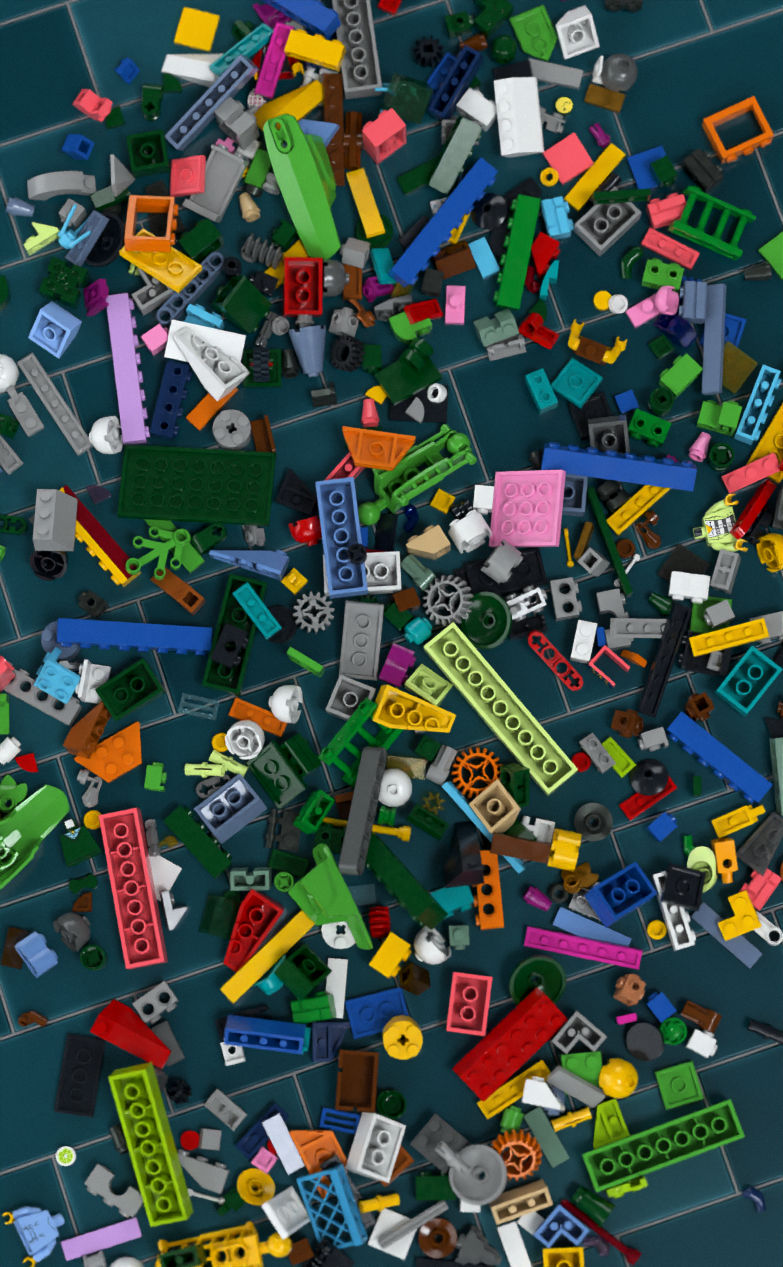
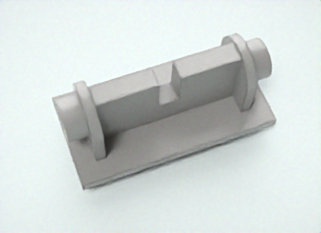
M540 107L542 126L544 121L548 123L545 129L557 134L558 132L562 133L564 126L561 124L562 122H567V120L563 119L564 116L553 112V115L546 113V109Z
M522 334L486 346L490 361L526 353L525 340Z
M245 525V541L248 543V548L256 544L257 546H264L266 541L264 528Z
M593 733L579 742L580 748L591 757V761L597 767L598 772L601 771L603 774L616 764Z

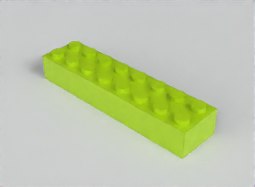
M150 1062L116 1069L108 1078L150 1227L188 1220L194 1211L153 1064Z

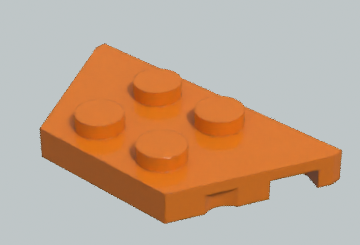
M346 426L342 428L353 463L359 467L393 471L413 446L416 436Z
M137 721L97 744L90 759L77 756L74 760L106 782L114 781L142 764L140 723Z
M333 1130L289 1131L309 1174L323 1171L319 1164L335 1154L339 1157L344 1168L346 1167L347 1158ZM324 1175L320 1182L330 1187L331 1184L326 1175ZM318 1186L317 1190L320 1196L325 1198L327 1190Z

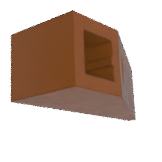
M166 567V574L162 580H158L154 576L150 579L192 616L206 603L199 593ZM157 571L156 574L162 576L163 572Z
M103 701L70 729L63 744L70 754L90 759L95 751L98 740L103 734L108 720L111 718V714Z

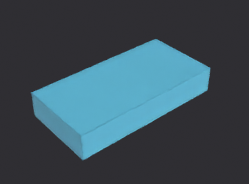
M485 237L468 244L483 279L500 272V268Z

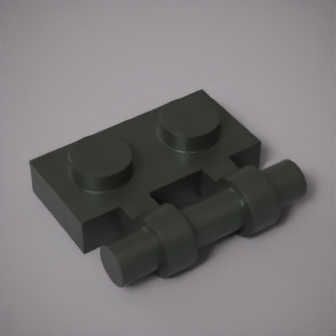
M270 809V816L267 817V822L269 823L268 831L265 833L264 838L266 840V848H273L274 841L279 842V850L298 852L301 830L293 822L299 816V812L284 811L283 818H278V810ZM276 824L282 825L281 835H275Z

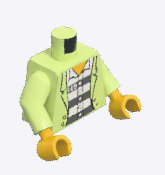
M728 494L726 499L715 503L705 512V517L702 519L703 526L693 528L694 539L705 538L707 546H711L719 552L720 549L730 552L738 550L746 552L748 550L746 547L742 548V544L748 542L747 540H737L730 533L736 521L733 508L729 506L739 503V501H731L732 496L736 494Z

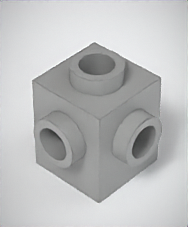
M343 307L342 310H334L329 332L340 337H355L359 318H357V314L353 313L354 310Z

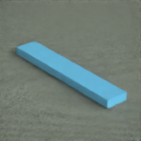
M451 781L443 784L442 788L491 842L493 834L488 831L469 806L470 802L456 789V786ZM503 856L518 874L526 869L527 866L519 858Z

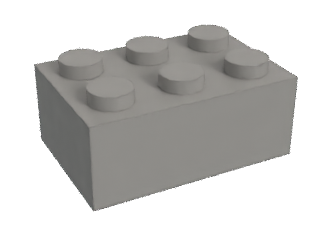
M614 187L610 191H618V189ZM631 202L597 204L574 224V232L600 257L640 219L641 211Z

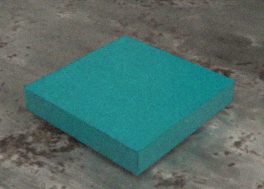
M571 358L553 381L551 387L554 392L582 408L603 381V377L574 358Z

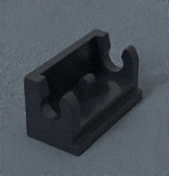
M545 615L525 618L517 622L512 621L511 631L508 635L509 640L525 639L534 630L547 634L548 628L545 623Z

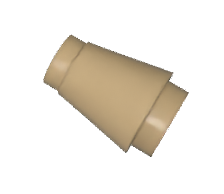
M249 193L241 194L239 202L243 218L247 222L257 220L260 217V209Z

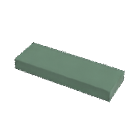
M540 1106L523 1116L552 1168L569 1159L568 1154Z

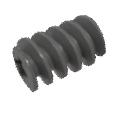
M252 233L245 242L242 254L245 252L246 257L252 255L253 260L259 258V263L266 261V266L272 265V268L276 270L284 256V252H281V246L275 250V243L267 246V239L261 243V237L259 236L254 240V233Z

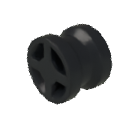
M356 543L348 548V559L352 564L361 565L366 561L367 551L362 544Z

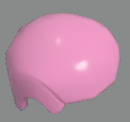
M662 286L655 296L656 308L662 314L675 315L678 310L679 294L672 290L675 289L673 286Z

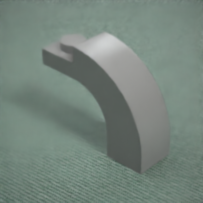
M80 171L51 172L33 177L27 181L28 197L33 200L46 201L53 196L61 194L90 196L89 194L96 192L95 176L83 175V172Z

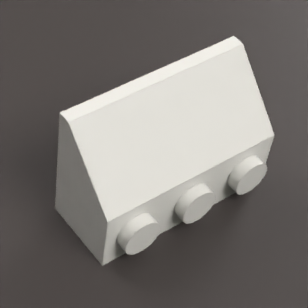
M362 1112L345 1169L365 1177L389 1183L406 1126L376 1113Z

